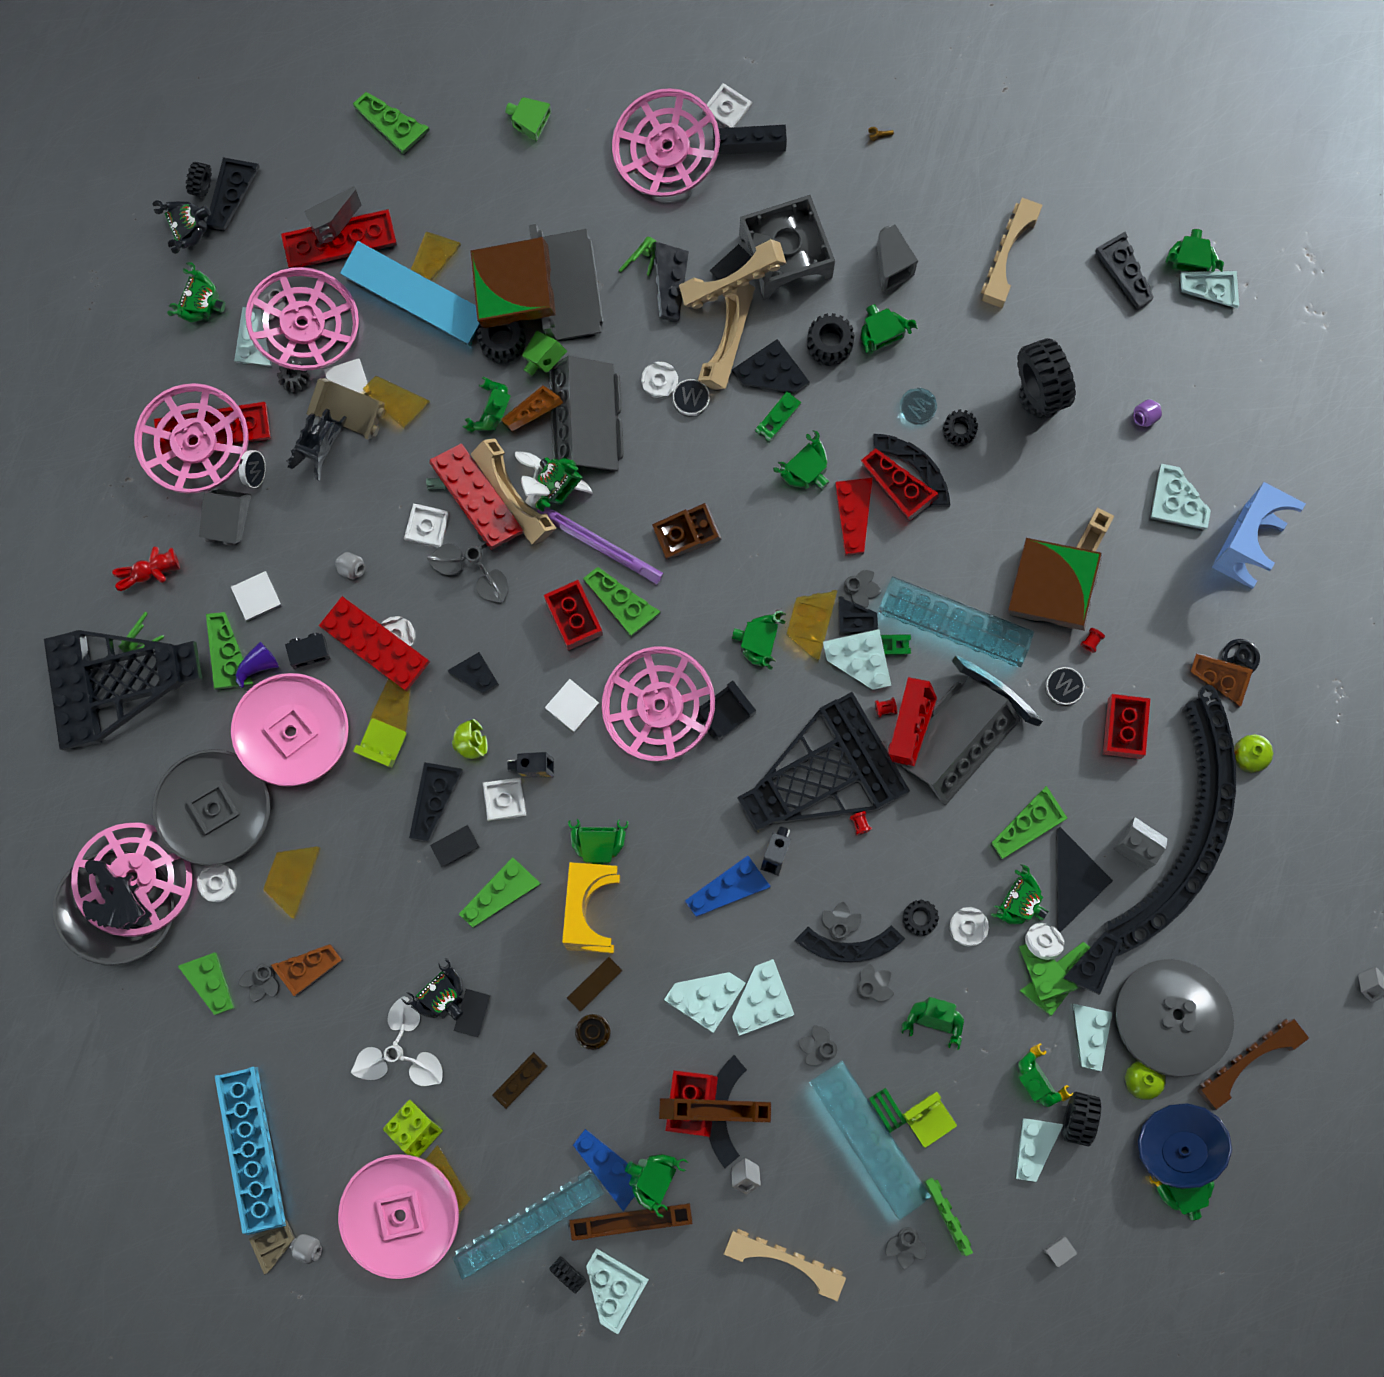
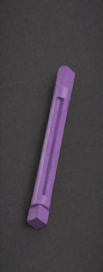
M545 507L544 512L539 509L537 510L540 514L546 513L552 523L561 530L655 584L660 582L664 574L661 571L549 507Z

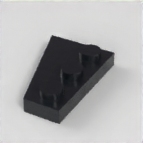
M1103 932L1062 979L1100 995L1123 940Z

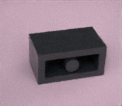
M312 633L304 639L294 638L285 644L290 665L294 670L331 659L325 637L322 633Z

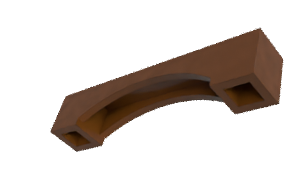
M1286 1018L1277 1024V1030L1274 1032L1270 1030L1265 1033L1260 1043L1254 1042L1246 1048L1247 1053L1243 1056L1241 1054L1237 1055L1231 1060L1232 1064L1227 1068L1225 1066L1221 1067L1215 1072L1217 1076L1212 1080L1207 1078L1200 1084L1201 1088L1197 1091L1211 1110H1217L1232 1098L1230 1092L1234 1082L1240 1073L1256 1058L1278 1048H1287L1289 1051L1295 1050L1309 1039L1295 1019L1287 1020Z
M660 1098L659 1119L771 1123V1102Z
M690 1203L666 1206L668 1212L664 1209H659L658 1213L662 1214L664 1218H658L656 1211L643 1209L569 1220L571 1240L693 1224Z

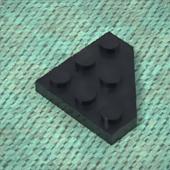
M778 339L732 369L733 374L742 386L746 387L753 386L770 391L778 390L795 395L810 384V381Z

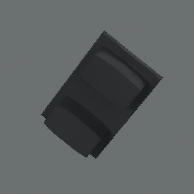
M738 244L710 269V272L718 280L723 279L742 268L752 256Z
M468 825L430 845L441 867L479 848Z
M466 989L460 1007L463 1014L456 1020L454 1031L479 1037L491 995Z

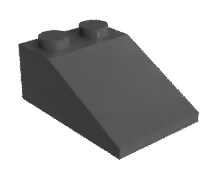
M355 186L305 210L309 224L320 244L329 243L337 237L361 207Z

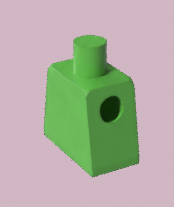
M523 97L518 106L509 102L505 113L512 115L511 120L514 128L537 141L551 114V106L546 102Z
M536 331L523 352V357L529 362L523 371L531 377L538 369L547 373L566 354L567 350L557 340Z

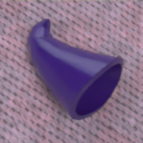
M259 642L238 666L235 673L236 682L241 688L244 687V681L248 676L259 671L279 668L275 657L262 642Z

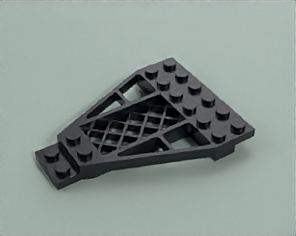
M82 630L44 639L60 750L102 743L104 738L168 692L178 689L185 683L202 679L197 643L195 641L173 645ZM86 636L105 638L108 655L104 658L90 661ZM113 640L144 644L145 646L115 655ZM146 655L142 661L137 659V657ZM151 656L156 658L153 668L146 665ZM128 660L125 665L119 663L121 661ZM134 660L140 663L135 673L129 670ZM110 664L107 670L101 667ZM116 665L123 668L117 677L111 674ZM144 667L150 670L145 680L139 676ZM100 669L105 674L100 681H97L94 677ZM126 672L133 675L128 684L121 681ZM156 674L159 676V681L154 687L149 682ZM109 676L115 679L110 689L104 685ZM137 679L143 682L138 691L132 688ZM93 682H95L96 684H98L95 689H94ZM119 683L125 686L120 696L114 692ZM104 688L108 692L101 700L97 695ZM149 697L124 715L123 703ZM116 705L118 720L100 732L97 709Z
M850 692L819 708L755 788L738 796L737 799L757 832L772 823L876 811L909 793L910 789L896 765L892 762L885 746L854 693ZM821 716L833 735L834 740L812 751L803 735L816 719ZM801 740L808 754L776 771V768ZM830 749L841 751L839 761L828 758ZM828 750L826 758L818 756L822 752ZM843 754L849 764L841 762ZM814 758L825 761L823 770L811 768ZM811 759L809 767L801 765ZM827 762L838 764L836 774L825 772ZM840 765L851 768L849 778L838 775ZM797 767L808 770L806 780L794 777ZM794 768L792 776L784 774ZM810 771L821 774L819 784L807 781ZM854 771L856 776L851 778L852 773ZM823 775L834 777L832 787L821 784ZM780 776L791 779L789 789L778 786ZM775 778H777L776 785L772 781ZM837 778L846 781L834 788ZM793 780L804 783L802 793L791 790ZM855 782H859L873 806L845 810L837 793ZM806 784L818 787L815 797L804 794ZM820 788L829 790L817 797ZM778 790L788 792L785 802ZM790 793L801 796L798 806L787 803ZM803 797L812 799L810 802L800 806ZM828 797H833L841 809L838 811L801 815V812ZM788 807L794 808L795 810L790 812Z

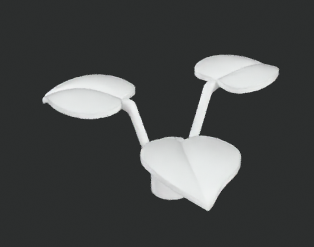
M516 451L515 457L517 460L528 467H533L535 470L533 478L522 476L521 484L527 496L525 502L529 506L536 508L535 504L541 498V495L547 496L550 494L549 489L545 485L536 481L539 468H542L540 466L541 459L531 453ZM581 480L574 488L588 492L591 495L593 494L591 488L584 480Z
M406 996L401 997L393 1004L388 1013L389 1027L392 1030H400L393 1045L385 1049L384 1057L378 1048L367 1047L363 1049L357 1056L351 1074L365 1080H377L382 1078L388 1071V1065L385 1060L395 1062L400 1059L414 1063L409 1069V1075L415 1084L420 1086L440 1084L443 1078V1071L436 1056L429 1052H422L417 1056L416 1060L404 1057L403 1050L398 1045L404 1030L412 1031L420 1023V1014L411 1008V1005H406L401 1000L403 999L408 1002L409 998Z

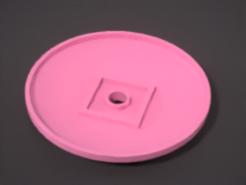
M296 673L275 675L254 685L239 701L231 723L233 747L243 766L260 780L278 786L307 784L329 772L341 758L347 744L349 732L347 714L337 694L322 681L311 676ZM293 727L296 729V734L294 736H287L285 734L286 730Z
M404 1154L384 1156L363 1166L347 1184L339 1205V1230L349 1254L359 1265L371 1273L392 1279L417 1276L440 1262L453 1244L459 1223L457 1198L445 1175L428 1161ZM397 1210L405 1212L406 1217L403 1221L396 1219L395 1214Z

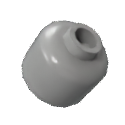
M345 552L336 559L335 565L338 574L351 580L360 577L365 570L363 559L352 553Z
M301 1234L293 1239L290 1246L292 1257L306 1264L317 1261L322 1252L320 1241L307 1234Z

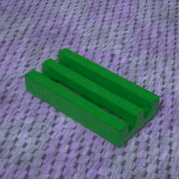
M886 1088L869 1098L889 1133L907 1123ZM882 1094H885L895 1113L899 1117V1123L897 1122L889 1107L887 1106L886 1102L884 1101L883 1097L881 1096ZM874 1099H879L894 1126H890Z

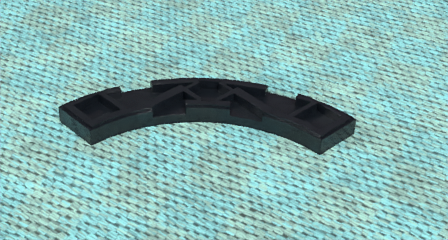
M873 434V450L876 448L884 455L902 460L919 474L925 485L939 494V498L931 503V507H950V495L947 484L938 466L924 451L914 444L898 439L895 436Z
M955 655L952 662L960 673L989 685L991 690L1007 698L1014 710L1025 722L1035 726L1041 725L1043 722L1041 718L1015 692L985 670Z
M891 925L884 932L869 940L841 943L819 935L808 926L795 939V942L820 958L840 963H858L878 958L890 952L903 942L905 938Z
M735 1055L725 1063L717 1075L715 1100L728 1101L735 1083L747 1071ZM712 1121L709 1140L715 1155L725 1169L740 1155L731 1142L726 1121Z

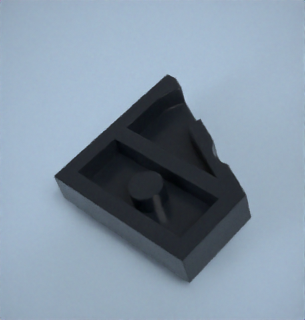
M842 596L838 597L839 634L863 633L878 629L877 612L845 600Z
M480 652L448 670L450 675L458 678L482 695L499 686Z

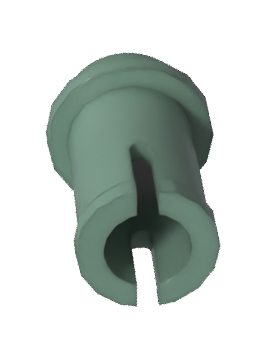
M426 478L427 490H447V487L440 478Z

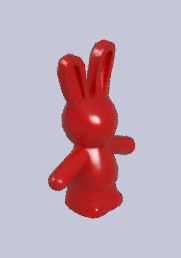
M155 546L151 550L149 562L140 560L134 563L133 566L116 568L112 571L114 577H127L117 582L115 588L117 591H124L136 582L148 581L152 574L159 582L164 583L166 577L162 573L180 570V565L173 548H170L164 554H159V548Z

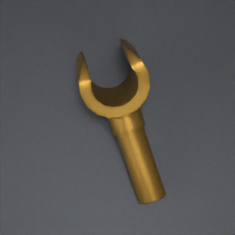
M876 127L868 129L869 133H876L875 135H869L872 141L877 140L879 136L894 135L893 130L878 131Z

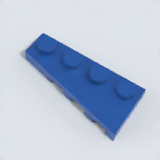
M746 856L686 899L685 902L693 914L698 917L757 892L769 889L771 886L750 857Z
M585 1129L573 1146L622 1211H624L635 1197L633 1188L629 1185L632 1175L625 1172L628 1163Z

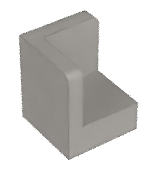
M1376 967L1358 975L1361 992L1371 1003L1384 998V975Z
M744 1158L732 1166L733 1188L747 1195L761 1186L760 1168L757 1164Z
M1061 1236L1043 1249L1057 1267H1060L1077 1254L1065 1236Z

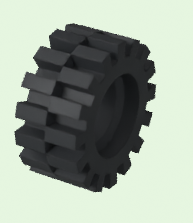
M196 161L192 162L188 169L189 173L186 176L188 194L198 197L206 196L212 180L210 179L212 176L210 165Z
M961 409L958 412L953 411L951 415L947 416L943 426L944 436L946 435V440H951V444L957 443L956 446H960V444L965 446L967 443H971L978 430L976 417L973 418V414H968L967 410L961 412ZM956 422H964L968 430L964 434H958L954 431L953 425Z
M915 900L906 907L903 913L904 927L909 930V933L915 934V936L930 934L938 925V910L929 901ZM922 910L927 913L928 922L925 925H918L914 922L913 915L916 911Z
M561 1256L549 1268L554 1276L575 1294L587 1282Z

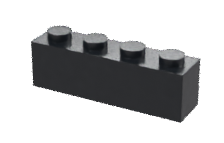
M786 124L719 128L720 147L718 155L786 151ZM713 129V151H714V148H715V134H714V129Z

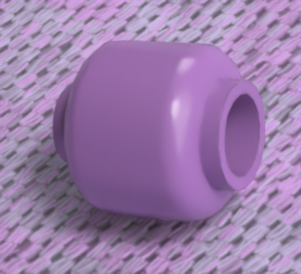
M1145 400L1134 409L1133 417L1135 422L1143 427L1151 426L1160 420L1162 416L1161 406L1154 400Z

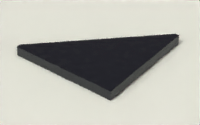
M1059 827L1057 829V930L1061 932L1113 880Z

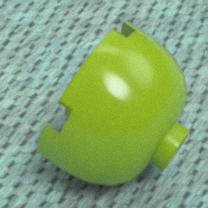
M472 719L460 724L453 735L452 746L454 750L468 759L482 757L488 750L486 736L482 737L480 730H483L478 721Z
M1246 735L1238 740L1234 746L1236 765L1244 772H1260L1266 769L1272 762L1273 747L1269 740L1261 735Z
M1137 1061L1127 1069L1125 1074L1128 1092L1141 1100L1156 1098L1164 1090L1166 1075L1157 1073Z

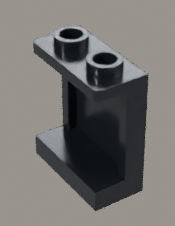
M733 680L727 684L725 689L715 695V711L708 733L713 739L716 737L719 741L756 714V709ZM710 700L699 706L697 718L701 723L707 722Z

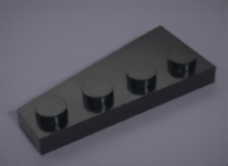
M223 157L210 206L211 215L207 217L206 221L207 227L226 230L260 168L259 164Z
M1125 231L1096 248L1095 253L1134 306L1139 309L1151 302L1154 296L1146 278L1140 271L1141 266L1134 257V250L1132 245L1128 243V236Z
M655 241L652 244L653 250H655L654 265L657 270L656 284H658L659 292L657 294L659 317L677 322L680 317L682 303L679 285L685 282L689 251Z
M424 762L409 836L410 839L430 841L463 769Z

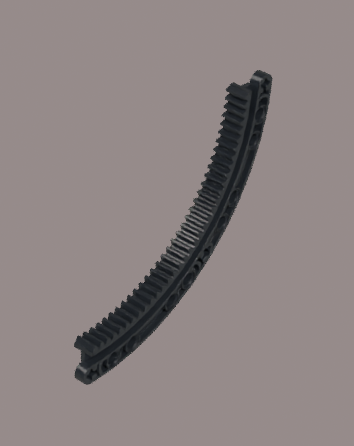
M1211 685L1203 686L1198 692V699L1189 701L1182 709V711H1188L1185 718H1191L1188 725L1194 726L1190 732L1196 733L1192 739L1198 740L1194 747L1199 748L1195 752V754L1200 755L1196 761L1201 763L1197 766V769L1202 770L1197 774L1198 777H1201L1197 783L1202 786L1197 788L1200 794L1196 798L1200 801L1195 803V806L1199 808L1194 810V813L1197 815L1192 818L1194 823L1190 825L1192 828L1188 832L1190 836L1185 839L1187 843L1182 846L1184 850L1179 852L1180 856L1175 859L1176 863L1171 866L1172 869L1167 872L1168 875L1162 878L1163 880L1158 883V886L1153 888V891L1147 894L1148 896L1130 908V910L1119 915L1118 918L1116 917L1104 923L1105 932L1123 940L1121 943L1122 947L1119 948L1116 956H1120L1148 941L1166 928L1188 907L1214 870L1226 843L1236 797V760L1227 715L1216 689ZM1205 690L1212 693L1210 700H1215L1208 705L1209 698L1203 696ZM1218 717L1220 725L1215 724L1212 718ZM1218 739H1223L1226 742V747L1220 746ZM1222 788L1228 790L1229 797H1225L1222 795ZM1219 811H1223L1226 814L1225 820L1219 818ZM1215 837L1218 844L1213 846L1214 841L1211 839ZM1201 861H1204V862L1207 863V865H1208L1207 871L1201 869V867H1200V862H1201ZM1189 880L1196 884L1195 890H1191L1188 887ZM1155 917H1159L1162 920L1161 927L1154 924ZM1136 930L1143 933L1142 940H1138L1135 937Z

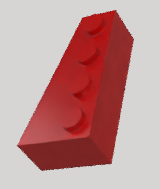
M876 448L861 460L862 465L909 521L939 498V494L935 490H932Z
M911 677L907 679L894 735L888 747V754L892 762L915 766L937 701V696L930 681Z

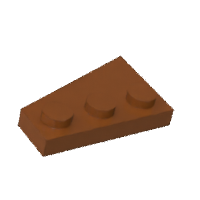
M543 385L505 415L501 421L508 429L513 431L561 405L563 401L558 395Z
M1196 653L1191 673L1213 686L1239 706H1242L1253 669Z
M329 944L288 960L272 964L271 966L295 997L343 960L333 946Z

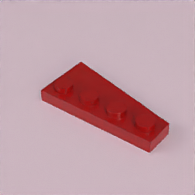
M873 477L835 482L845 556L864 554Z

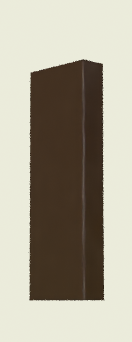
M608 957L567 999L581 1013L623 970Z
M533 1052L492 1096L507 1109L548 1065Z

